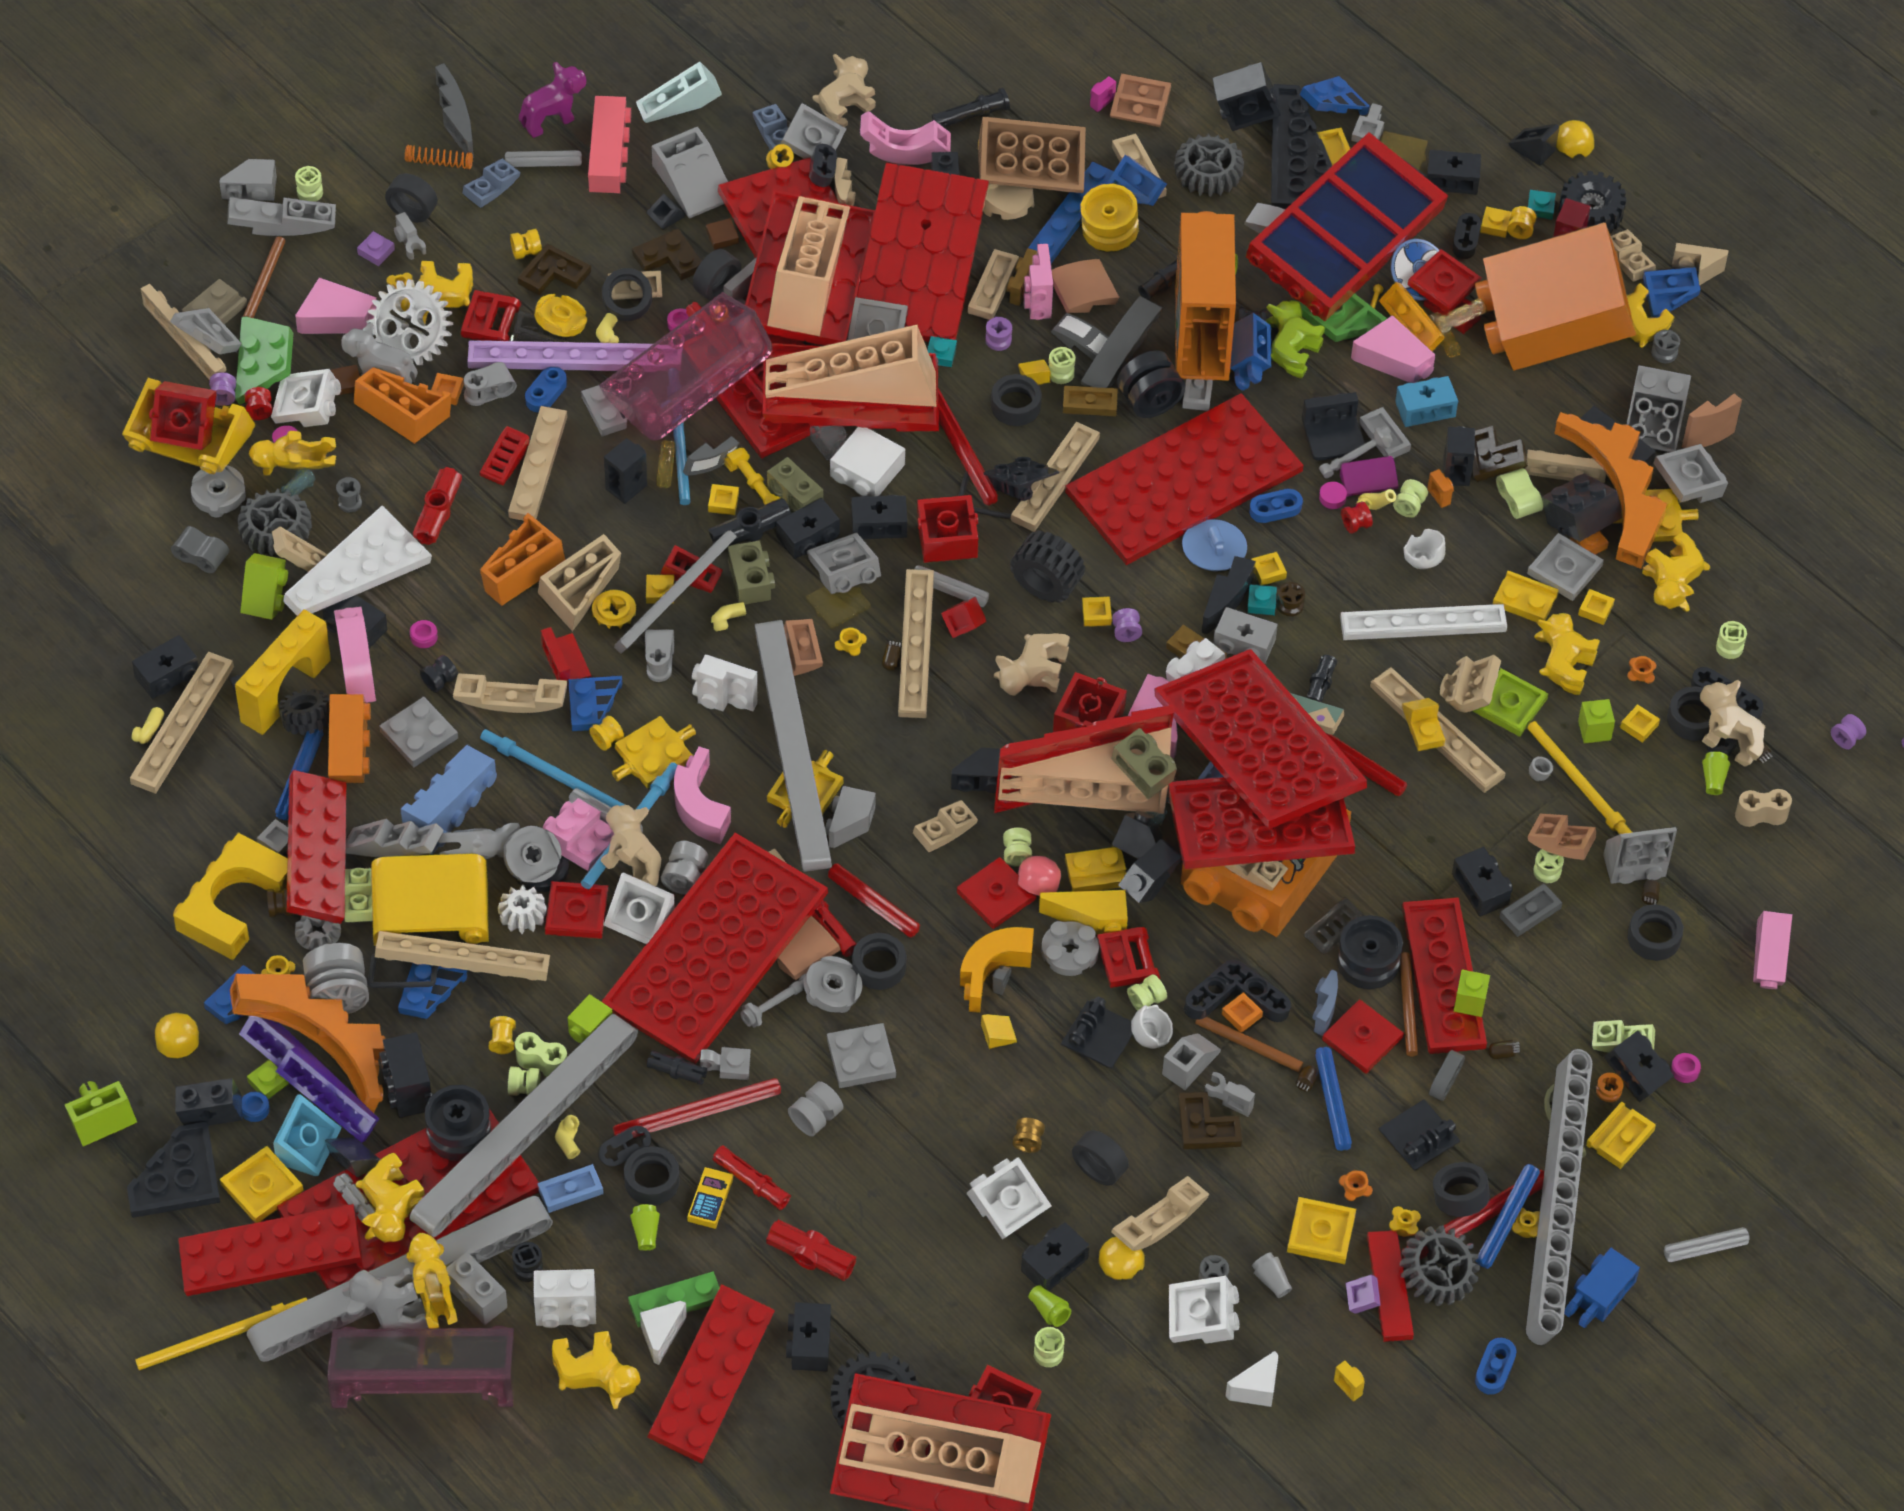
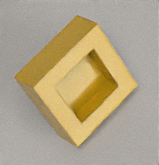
M1486 207L1480 233L1506 238L1511 212Z
M712 484L708 512L735 515L739 487Z
M1277 552L1251 559L1256 561L1254 573L1261 586L1286 579L1287 572Z
M647 575L646 603H656L674 585V575Z
M1589 589L1578 615L1604 625L1615 599Z
M1110 597L1082 598L1084 626L1111 625Z
M1637 704L1623 719L1620 728L1643 743L1658 727L1660 719Z
M1346 1361L1336 1366L1334 1382L1354 1402L1363 1394L1364 1377L1356 1367H1351Z

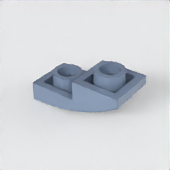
M776 104L752 112L757 127L770 150L780 144L788 129L787 119Z
M502 158L485 167L483 176L464 185L462 194L481 208L507 190L520 177V172Z
M1331 970L1327 978L1322 977L1315 990V993L1318 994V1000L1312 1019L1316 1020L1314 1032L1322 1036L1330 1026L1335 1009L1338 977L1337 972Z

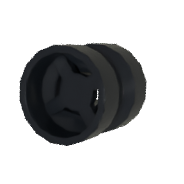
M445 655L438 657L432 666L427 665L420 670V676L424 684L434 693L443 689L446 682H452L457 679L458 675L457 668Z
M523 1242L514 1248L512 1259L515 1276L524 1282L534 1281V1271H543L541 1249L533 1242Z

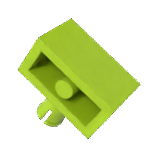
M254 553L246 561L240 613L272 620L279 611L282 612L285 605L282 589L288 579V570H285V559Z
M89 1081L87 1083L91 1089L90 1091H88L84 1083L79 1089L82 1097L65 1104L82 1146H86L137 1123L130 1102L119 1081L99 1090L95 1082Z

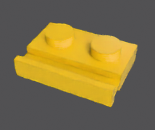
M1507 571L1506 577L1503 579L1494 597L1493 605L1504 604L1505 611L1534 622H1538L1539 619L1545 621L1558 596L1559 589Z
M1112 847L1065 854V863L1072 892L1120 888L1118 885L1126 875V867L1121 849Z
M1621 1102L1590 1136L1586 1146L1597 1150V1154L1621 1169L1655 1131L1656 1124L1634 1109H1628L1625 1107V1103Z

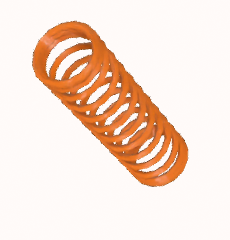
M407 145L405 149L406 162H411L413 158L414 163H416L419 159V162L421 164L425 160L427 165L431 161L433 165L438 163L439 166H441L444 162L445 167L449 165V162L451 167H454L455 164L457 168H460L462 165L464 169L470 170L472 167V152H467L464 167V152H462L461 162L458 166V151H456L455 161L452 166L451 150L446 165L445 149L443 151V158L441 163H439V148L437 149V156L434 163L433 148H431V155L428 163L426 156L427 147H425V153L422 162L420 158L421 147H419L416 161L414 159L415 146H413L412 148L411 145Z

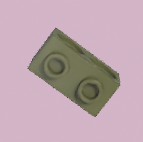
M788 457L767 471L768 490L771 494L785 499L791 513L823 498V489Z
M760 541L728 546V564L738 603L744 602L745 605L771 600V589L775 588L773 572L768 573L767 567H770L767 551H762Z
M1141 728L1114 746L1111 759L1147 799L1174 781L1177 770L1174 760L1168 754L1164 755L1158 748L1155 739L1150 734H1145ZM1139 749L1143 754L1137 755L1132 753L1131 750ZM1156 769L1162 774L1154 775L1149 770Z

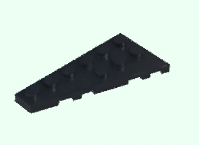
M1274 84L1281 116L1272 118L1271 206L1286 210L1332 167V163L1322 139H1319L1317 127L1310 117L1306 100L1300 95V86ZM1329 183L1301 211L1349 213V205L1347 200L1344 199L1342 192Z

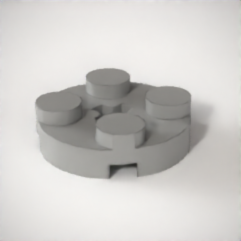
M226 466V469L222 472H216L215 474H209L201 469L192 479L191 496L193 503L212 517H221L224 513L236 509L246 498L244 479L240 472L231 466ZM214 487H224L222 492H213Z
M527 826L516 830L503 846L505 865L508 871L521 882L537 883L547 880L556 872L559 859H561V847L555 835L537 826ZM529 847L532 850L538 849L539 854L536 856L537 861L534 863L531 859L527 860L526 858L527 848Z
M1057 921L1045 933L1042 940L1041 953L1044 961L1046 960L1050 964V968L1054 972L1065 976H1076L1082 974V970L1087 969L1089 966L1090 968L1094 966L1098 958L1099 943L1095 936V930L1092 927L1078 922ZM1071 944L1077 947V949H1073L1072 953H1068L1064 946Z
M835 956L821 958L820 961L815 964L813 963L809 967L804 978V989L807 994L806 999L808 1003L829 1012H847L856 1003L862 991V979L859 973L856 975L855 971L851 969L853 965L845 959ZM830 979L835 980V985L840 986V988H830L827 983H829Z

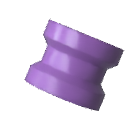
M995 317L987 322V346L996 351L1007 349L1012 343L1011 322L1003 317Z
M228 373L213 374L210 377L209 385L210 390L217 391L215 404L220 406L232 404L235 400V377Z
M1126 608L1118 610L1113 614L1112 621L1116 627L1114 633L1117 640L1131 642L1140 638L1142 628L1138 624L1140 621L1138 611Z
M1852 714L1846 715L1842 719L1841 724H1836L1831 729L1833 740L1844 749H1851L1855 745L1856 740H1860L1866 735V727L1863 722Z

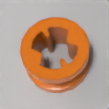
M1615 1073L1601 1075L1596 1086L1598 1097L1605 1102L1617 1101L1623 1090L1622 1078ZM1609 1084L1614 1085V1091L1612 1088L1611 1091L1606 1090L1605 1085H1607V1087L1609 1086Z

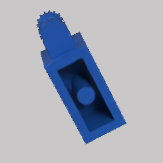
M1254 313L1234 323L1230 368L1235 372L1236 386L1242 391L1248 389L1250 381L1254 384L1261 382L1262 372L1271 367V325Z
M1610 1248L1604 1256L1599 1254L1591 1265L1592 1271L1587 1276L1583 1274L1577 1280L1574 1286L1576 1294L1565 1308L1564 1315L1569 1318L1579 1307L1586 1310L1579 1321V1325L1583 1328L1587 1327L1594 1317L1603 1322L1637 1281L1640 1267L1613 1248Z

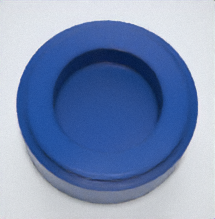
M250 1092L242 1097V1117L250 1122H258L267 1117L270 1107L268 1098L264 1094Z

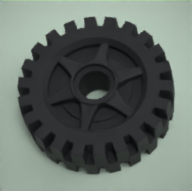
M875 1351L869 1352V1357H865L864 1353L857 1355V1360L850 1358L847 1360L846 1366L842 1365L838 1369V1375L835 1374L833 1378L830 1398L834 1419H837V1424L841 1429L844 1428L855 1373L919 1386L914 1371L909 1370V1365L905 1361L901 1364L900 1358L895 1355L892 1359H889L888 1353L885 1352L881 1353V1357L876 1356Z

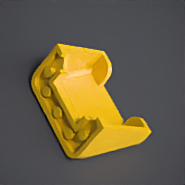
M148 378L122 433L129 442L128 446L139 452L147 450L198 466L209 474L222 472L251 436L255 427V423L246 409L236 404H231L230 408L228 406H223L222 409L215 407L212 441L203 450L150 441L152 419H149V413L154 405L155 389L162 383Z
M478 854L380 857L372 862L374 946L377 944L379 931L397 934L459 931L460 938L469 944L489 942L488 879L484 857Z

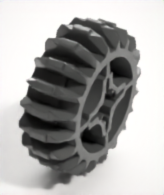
M1209 133L1206 137L1202 138L1198 134L1195 140L1188 138L1186 143L1181 144L1175 156L1174 169L1177 180L1181 181L1182 187L1189 186L1190 193L1196 190L1199 196L1203 193H1208L1209 197L1213 193L1221 196L1223 190L1230 193L1232 187H1237L1239 180L1243 176L1244 161L1241 150H1237L1236 143L1230 144L1229 138L1222 140L1219 134L1216 137H1210ZM1195 161L1196 164L1192 166L1190 163ZM1227 165L1228 168L1224 170L1223 166Z
M278 488L275 493H270L267 489L265 495L256 493L255 500L247 498L246 506H241V514L238 517V530L244 544L249 545L251 551L258 549L261 555L269 552L271 557L276 553L273 547L272 531L282 527L302 540H307L309 531L312 528L311 512L307 509L305 501H301L298 494L291 496L289 490L282 494Z
M1430 1226L1425 1229V1233L1418 1231L1415 1234V1238H1410L1407 1241L1409 1248L1402 1250V1255L1405 1259L1400 1261L1399 1266L1406 1268L1401 1273V1277L1410 1278L1406 1288L1414 1286L1417 1289L1414 1297L1424 1294L1425 1303H1429L1434 1298L1436 1306H1440L1443 1301L1447 1305H1452L1455 1299L1461 1301L1465 1297V1293L1469 1294L1473 1290L1471 1284H1475L1478 1281V1277L1474 1273L1480 1270V1266L1472 1262L1478 1259L1479 1254H1470L1469 1251L1473 1248V1243L1465 1245L1463 1243L1465 1235L1462 1234L1457 1238L1455 1237V1228H1451L1446 1234L1444 1226H1439L1436 1231ZM1427 1246L1429 1250L1427 1253L1428 1261L1420 1265L1419 1257L1421 1250ZM1444 1247L1450 1250L1454 1255L1448 1254L1445 1251ZM1438 1261V1265L1441 1263L1443 1266L1446 1267L1443 1270H1441V1267L1438 1268L1436 1265H1433ZM1460 1266L1459 1280L1457 1284L1452 1286V1270ZM1426 1277L1432 1278L1436 1284L1430 1282Z

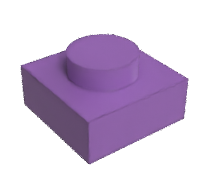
M374 231L357 247L358 255L377 266L395 250L393 242Z
M1368 1275L1346 1283L1349 1311L1356 1314L1381 1305L1377 1277Z

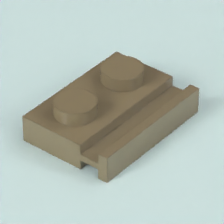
M218 279L185 306L182 312L210 308L220 321L225 324L247 306V299L239 296L236 290L221 279Z

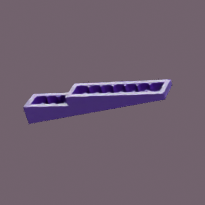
M249 1016L239 1035L278 1066L276 1072L361 1143L365 1142L379 1118L281 1023L257 1016Z

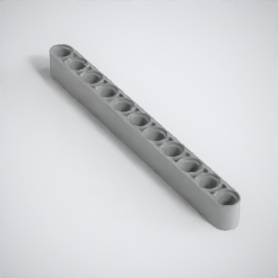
M777 620L755 624L756 639L803 872L832 868L783 621Z
M615 1014L609 1016L417 1203L410 1214V1220L432 1237L439 1235L633 1044L638 1030Z
M1581 1049L1573 1050L1558 1064L1556 1069L1526 1326L1528 1338L1537 1345L1546 1344L1563 1327L1592 1073V1059L1587 1052Z
M532 1196L436 1240L438 1244H442L444 1247V1252L440 1255L439 1259L448 1267L460 1256L468 1252L480 1263L546 1232L552 1226L553 1221L539 1197ZM406 1254L369 1271V1273L374 1278L380 1279L400 1275L404 1269L410 1268L413 1276L415 1264L407 1260ZM348 1281L257 1323L248 1330L247 1337L260 1361H270L365 1317L374 1311L366 1307L357 1314L348 1315L347 1308L351 1298L346 1297L342 1292L343 1289L349 1287Z

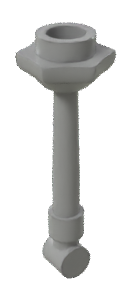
M1378 426L1375 429L1373 440L1343 457L1333 460L1331 464L1325 463L1321 465L1319 470L1324 478H1329L1333 475V471L1341 469L1343 463L1352 461L1374 446L1378 445L1379 447L1389 448V443L1393 439L1386 427L1380 429Z
M803 974L798 981L789 985V988L759 1007L752 1003L741 1006L743 1011H741L740 1015L743 1022L747 1026L752 1025L753 1028L762 1024L763 1012L790 996L803 991L806 974Z

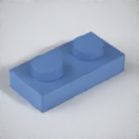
M593 1164L537 1183L539 1193L548 1213L603 1194V1187Z

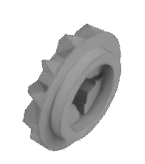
M302 916L295 926V937L298 943L311 951L326 944L336 943L341 934L340 924ZM312 925L316 927L322 926L323 933L319 931L313 932Z

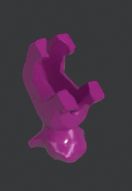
M558 62L553 63L554 81L524 98L519 113V121L523 128L526 127L531 137L535 138L543 134L541 124L546 116L559 115L563 124L574 121L575 118L571 112L574 100L573 94L579 93L586 86V76L582 70H578L574 66L564 68Z

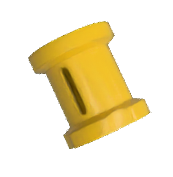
M784 144L775 146L766 156L768 167L773 169L789 166L794 158L793 151ZM778 153H781L783 155V161L781 163L777 161Z
M506 1016L492 1018L490 1021L492 1040L489 1041V1050L497 1054L511 1053L515 1047L512 1041V1032L516 1028L515 1020Z

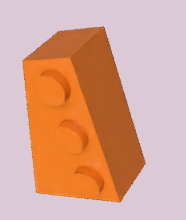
M373 367L355 380L354 404L415 444L450 417L452 394L445 391L440 394L428 390V385L422 383L416 386L404 382V377Z
M529 513L523 518L524 522L518 530H513L509 534L510 539L503 548L499 547L480 569L485 592L501 606L540 581L541 576L565 561L562 541Z
M330 694L328 777L330 779L346 783H364L365 774L370 772L369 757H366V747H370V730H367V720L371 718V705L366 703L364 694Z

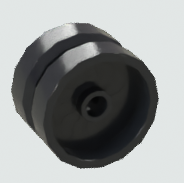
M1159 350L1149 351L1132 359L1125 365L1117 377V385L1121 392L1128 399V403L1136 415L1142 418L1156 417L1173 408L1181 400L1186 388V384L1177 370H1175L1166 353Z
M1360 916L1350 921L1342 930L1337 958L1340 974L1350 984L1368 990L1382 988L1391 983L1398 974L1403 946L1400 931L1392 922L1379 916Z
M450 1085L442 1088L430 1097L425 1107L427 1139L431 1149L440 1157L451 1161H461L491 1132L488 1103L479 1091L469 1086Z

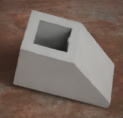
M248 159L220 178L222 199H230L232 197L257 201H274L277 178L275 160Z
M846 786L842 787L840 796L834 797L832 805L833 819L828 818L825 831L826 835L829 836V847L835 848L869 831L875 811L876 793Z
M1198 1033L1182 1037L1164 1056L1162 1075L1186 1090L1220 1053L1221 1049Z

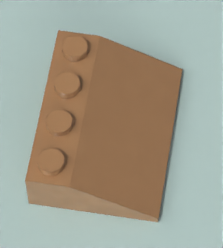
M983 117L978 146L979 177L983 180H989V184L1083 193L1086 127Z

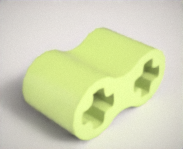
M1524 468L1497 476L1498 491L1502 498L1506 500L1514 518L1518 519L1543 510L1541 495L1532 485L1530 477Z
M524 1032L516 1038V1060L522 1068H540V1071L548 1077L567 1058V1051L563 1045L555 1042H544L535 1033Z

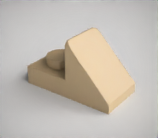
M1676 243L1672 267L1680 269L1696 267L1699 285L1725 270L1728 250Z

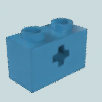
M1449 376L1398 386L1395 403L1404 426L1409 427L1456 417L1458 399Z

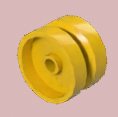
M1102 184L1092 188L1084 195L1080 205L1083 236L1087 243L1098 250L1106 252L1119 251L1128 247L1136 239L1139 232L1137 199L1133 193L1121 185Z

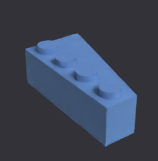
M466 745L446 765L443 775L437 773L431 779V784L427 791L421 789L415 794L414 799L416 801L412 805L406 803L401 808L402 823L412 821L419 828L436 823L444 830L443 833L451 832L454 827L460 826L464 820L465 813L470 807L477 805L482 792L486 787H491L497 777L495 760ZM438 841L430 854L433 855L437 848L444 846L445 843H439Z

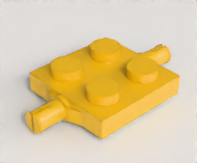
M1672 489L1646 491V496H1655L1661 499L1662 502L1667 503L1665 517L1653 542L1673 541L1675 536L1683 532L1682 520H1698V509L1682 510ZM1623 518L1620 519V520H1618V521H1616V522H1614L1613 524H1615V523H1622V524H1623Z
M659 716L615 743V749L623 758L624 765L612 771L613 777L616 778V781H620L627 775L632 774L639 778L648 789L655 778L661 776L671 762L683 767L686 766L692 754L683 741L696 735L695 729L689 724L687 727L676 732Z
M823 750L816 762L811 761L822 815L843 785V777L831 772L827 768V765L833 758V754L830 751L827 754V750ZM782 772L768 793L767 802L784 810L777 823L780 826L783 824V827L786 828L792 820V814Z

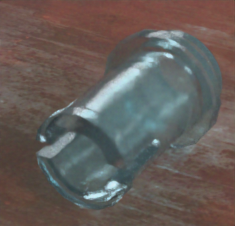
M307 468L299 469L296 471L297 475L285 486H282L280 490L282 493L289 490L291 496L299 495L307 487L311 488L313 486L315 476Z

